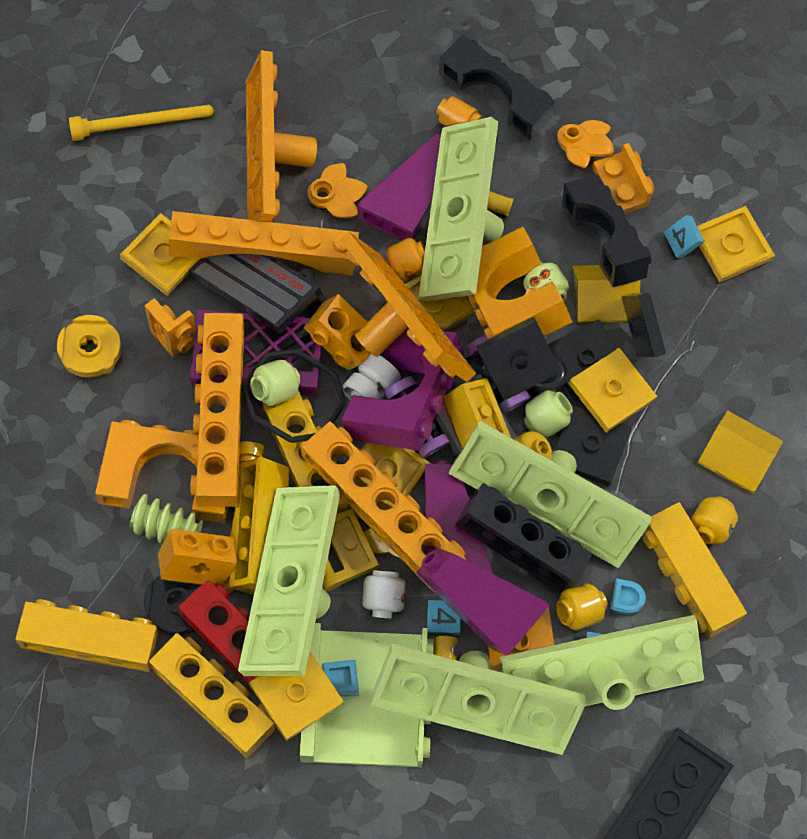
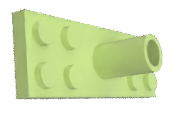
M492 117L442 128L418 297L425 302L475 295L482 244H488L499 239L503 233L504 224L502 219L487 210L498 121Z
M482 421L478 422L449 471L450 475L476 489L482 483L496 488L503 496L515 504L525 507L529 513L541 521L553 525L558 532L571 540L579 542L583 548L617 568L623 563L650 525L652 516L576 475L577 463L570 453L561 450L553 451L551 461Z
M335 485L276 489L238 671L243 676H305L315 621L326 614L331 603L330 596L322 588L341 493Z
M693 615L499 657L502 673L585 694L587 701L585 706L604 703L613 710H621L629 706L635 695L704 680L698 624Z
M391 644L370 696V706L563 755L587 703L585 694L492 670L489 656L481 651H469L463 654L459 661L395 644Z

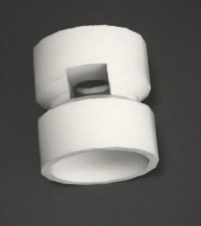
M370 354L366 361L359 366L360 373H353L343 384L342 388L349 400H351L353 395L385 400L384 391L400 381L401 376L397 369L380 355L375 357Z

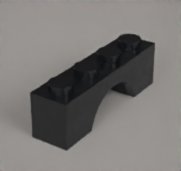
M462 34L440 57L439 74L461 90L472 85H487L500 91L507 99L510 107L507 124L529 140L552 118L555 101L546 91L539 90L529 83L524 75L515 73L507 67L502 59L497 56L493 57L477 41L470 40Z
M598 174L564 183L562 206L573 224L595 228L604 233L609 239L602 245L600 268L611 286L617 287L646 279L648 267L652 261L651 253L648 247L643 246L639 240L635 227L633 225L630 226L626 220L622 207L617 205L612 198L610 188L603 184Z

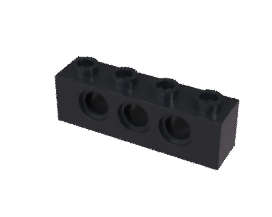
M482 483L470 496L455 524L559 593L569 588H574L579 583L592 556V553L583 548L579 542L561 534L553 525L541 521L529 513L525 507L515 504L503 496L499 490L489 487L485 483Z

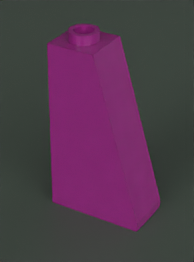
M434 135L361 200L358 205V220L400 241L407 238L416 239L430 216L441 135Z
M443 460L425 464L423 473L424 517L426 519L429 517L433 518L442 528L443 532L441 534L449 542L454 540L463 548L466 554L464 557L467 561L492 573L484 544L455 525L469 498L463 481L449 474L453 464ZM424 547V555L435 551L436 547Z
M438 547L435 551L425 556L422 566L416 572L492 650L505 656L510 654L549 607L542 599Z

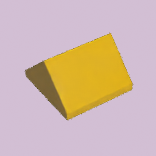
M600 265L572 266L577 324H591L597 320L601 323H628L621 296L640 293V280L612 287Z
M727 411L702 453L698 464L754 494L783 441Z

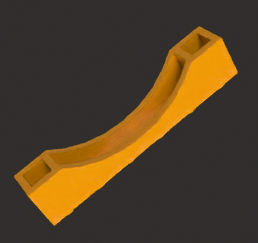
M172 211L169 256L201 259L225 254H254L295 261L310 266L322 273L353 276L355 265L345 256L344 253L347 249L340 241L348 231ZM349 231L357 238L359 237V232Z

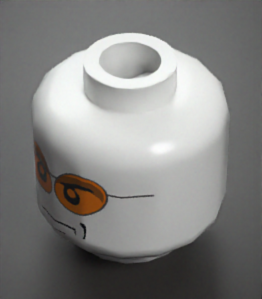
M373 570V575H369L364 579L362 605L368 610H373L372 617L392 619V612H400L404 609L406 582L404 579L399 578L398 572Z

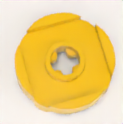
M83 315L73 319L72 324L60 331L57 339V351L60 360L69 373L90 378L109 374L114 370L115 364L121 355V340L119 333L109 324L108 320L97 315ZM88 340H93L94 345L97 346L92 352H86L85 349H81V346L87 345Z

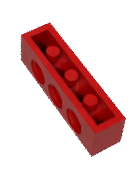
M207 579L178 607L177 613L252 690L249 682L258 676H243L238 671L242 650L235 648L232 644L233 635L237 633L246 635L250 615L241 606L236 609L227 600L230 595L218 582L213 585ZM215 609L222 610L227 617L226 623L223 625L212 624L208 617L209 612Z

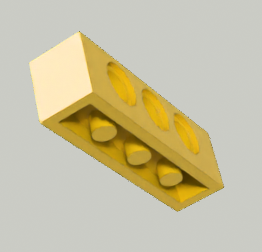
M299 391L294 398L273 406L263 403V413L266 421L292 437L317 433L321 429L320 426H314L311 417L314 416L312 406L307 398L302 400ZM292 425H301L304 430L300 433H292L288 428ZM271 432L285 465L290 467L289 474L295 487H311L315 481L324 480L306 461L300 458L302 455L301 446L306 441L290 443ZM334 457L332 461L337 464L336 459ZM341 497L339 498L336 515L348 510V504Z
M176 633L149 660L151 669L248 759L275 731L274 722L261 703L256 706L248 699L250 693L241 683L235 681L232 684L223 676L226 671L216 660L212 658L208 662L200 654L202 648L191 637L188 636L184 639ZM187 665H196L200 668L198 674L191 678L184 677L182 670ZM212 687H220L224 691L223 695L217 700H210L205 696L206 692ZM234 710H245L248 713L246 720L241 723L232 722L229 717Z

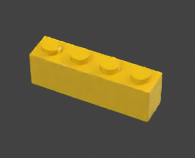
M263 457L239 463L238 507L235 509L233 533L237 564L230 575L229 588L253 596L276 489L289 487L290 467Z
M678 502L653 515L650 525L642 534L643 541L649 549L653 548L659 557L658 565L662 573L666 577L670 576L676 586L674 590L678 600L683 605L687 604L691 613L696 618L698 632L704 633L706 638L710 639L741 623L747 612L681 503Z
M37 599L35 603L25 601L15 639L20 648L151 672L149 660L155 655L159 638L157 626L152 625V621L137 617L133 618V621L120 619L118 614L106 611L101 612L100 615L88 613L87 609L74 605L64 609L55 607V603L42 599Z

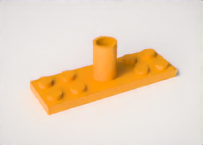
M263 50L260 51L246 79L247 220L272 222L274 217H278L280 210V201L275 199V190H277L279 185V172L275 171V163L312 168L316 160L317 140L315 137L274 132V109L277 105L278 93L273 90V83L277 76V65L273 64V52Z
M348 231L340 239L347 249L344 253L345 256L355 266H361L360 275L370 285L373 286L375 284L388 301L355 334L357 340L372 355L378 357L409 327V330L406 332L407 335L418 346L423 345L426 349L423 355L435 367L440 365L451 378L457 375L468 382L476 372L383 256Z

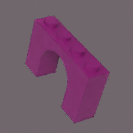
M409 327L380 356L389 361L397 370L416 372L423 375L424 378L413 392L398 399L384 400L353 395L342 417L344 428L350 434L353 441L420 451L425 439H428L431 435L433 420L442 409L443 397L446 390L451 388L453 378L440 365L435 367L425 358L423 352L426 349L423 345L418 346L407 335L406 332L409 330ZM443 331L464 357V349L460 346L457 333Z

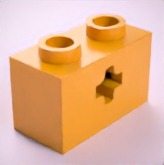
M170 529L158 552L162 580L202 585L208 579L213 585L218 582L224 587L237 564L233 537Z

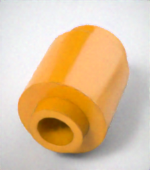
M451 96L448 100L444 98L436 111V114L439 115L438 122L446 127L483 118L482 115L478 114L476 108L454 96Z

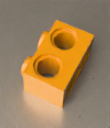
M339 294L324 301L304 326V329L311 335L312 340L318 345L323 346L333 356L334 361L347 370L363 364L371 354L355 336L367 321Z

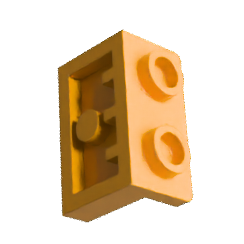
M629 143L622 145L620 153L593 162L592 169L595 175L598 174L603 184L610 188L612 198L617 205L622 207L624 215L649 206L654 193V185L651 178L645 176L642 170L641 158L637 151L633 152Z
M155 298L144 305L150 332L172 357H175L180 352L186 353L194 346L196 326L194 315L190 310L176 319L173 311L166 304L161 306Z

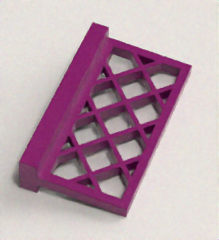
M198 309L193 362L190 369L192 387H195V384H201L202 373L196 372V356L203 353V345L198 344V325H204V313L243 314L244 322H249L254 327L255 331L244 339V350L253 360L243 367L242 384L253 370L252 367L258 363L263 354L281 351L278 347L290 337L301 347L300 350L320 362L322 346L313 340L305 345L295 334L311 318L297 317L290 324V326L294 327L290 329L288 326L285 329L287 333L276 342H273L264 332L268 326L263 324L259 327L257 323L262 322L248 313ZM258 335H261L270 346L256 356L247 344ZM315 345V350L313 354L309 349H311ZM218 346L214 348L217 353H223ZM293 355L289 359L286 356L280 358L282 360L287 361L289 364L292 365V367L296 368L292 363L299 358V356ZM314 365L313 372L298 371L300 375L298 391L301 396L318 397L320 369ZM216 375L211 379V381L215 383H221L225 381L227 377H225L224 375ZM251 385L248 387V392H252Z

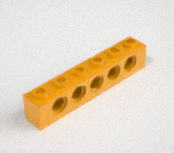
M204 313V325H198V344H203V353L196 356V372L202 373L201 384H195V403H200V414H194L193 431L195 434H199L198 445L192 446V464H197V475H191L190 491L191 495H196L198 506L238 507L244 319L243 314ZM220 345L228 348L223 353L212 351L216 346ZM216 375H224L225 377H227L226 380L221 383H215L211 381V379ZM214 405H223L224 407H226L225 410L221 413H213L210 411L211 407H213ZM213 435L224 437V440L218 444H212L208 441ZM214 465L223 468V471L217 475L207 473L208 468Z
M330 421L301 446L302 458L329 486L335 485L341 491L340 497L420 579L421 577L416 572L422 566V561L426 556L422 552V549L426 546L441 548L466 560L463 548L454 540L449 542L441 534L443 530L433 518L429 517L426 519L421 514L418 503L410 495L406 494L404 496L396 488L397 483L389 473L385 471L381 473L374 466L375 461L366 450L361 449L359 451L351 443L353 439L343 427L336 428ZM337 455H344L349 459L345 464H336L332 461ZM365 477L371 481V484L367 487H359L354 481ZM381 500H388L394 506L389 510H381L376 504ZM403 523H411L416 527V530L412 533H404L399 529V526Z

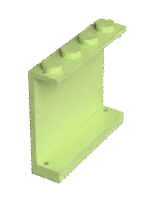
M315 623L310 652L321 668L322 663L355 660L359 695L341 697L344 701L343 705L301 731L300 762L422 768L423 758L430 757V738L424 737V724H431V721L370 706V696L391 644L433 654L434 640L427 639L428 628H422V635L321 630V623Z

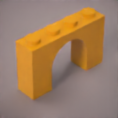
M524 227L482 246L476 294L468 295L467 297L473 309L478 306L480 307L475 310V313L482 328L487 325L489 326L484 329L488 339L532 317L537 321L544 336L573 322L554 282L516 299H496L498 293L505 285L542 264Z
M122 420L121 423L112 421L95 492L98 503L131 509L138 475L144 465L151 459L165 454L180 455L192 462V446L198 445L199 434H195L193 430H185L184 433L171 431L170 428L163 425H154L152 428L140 426L139 423L131 420ZM217 435L215 438L210 437L208 441L212 444H218L224 440V437ZM214 465L208 468L207 473L217 475L223 471V468ZM196 495L194 496L192 512L196 513L195 520L226 524L229 507L198 506Z

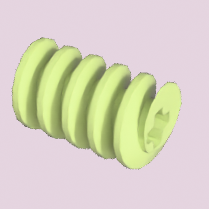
M144 493L133 510L129 525L130 529L133 527L136 535H141L145 532L146 538L149 540H153L158 536V542L163 544L170 529L200 533L203 520L196 523L195 512H191L187 519L183 518L184 508L182 507L175 514H172V503L169 502L161 510L159 509L160 499L155 498L152 504L148 505V494Z

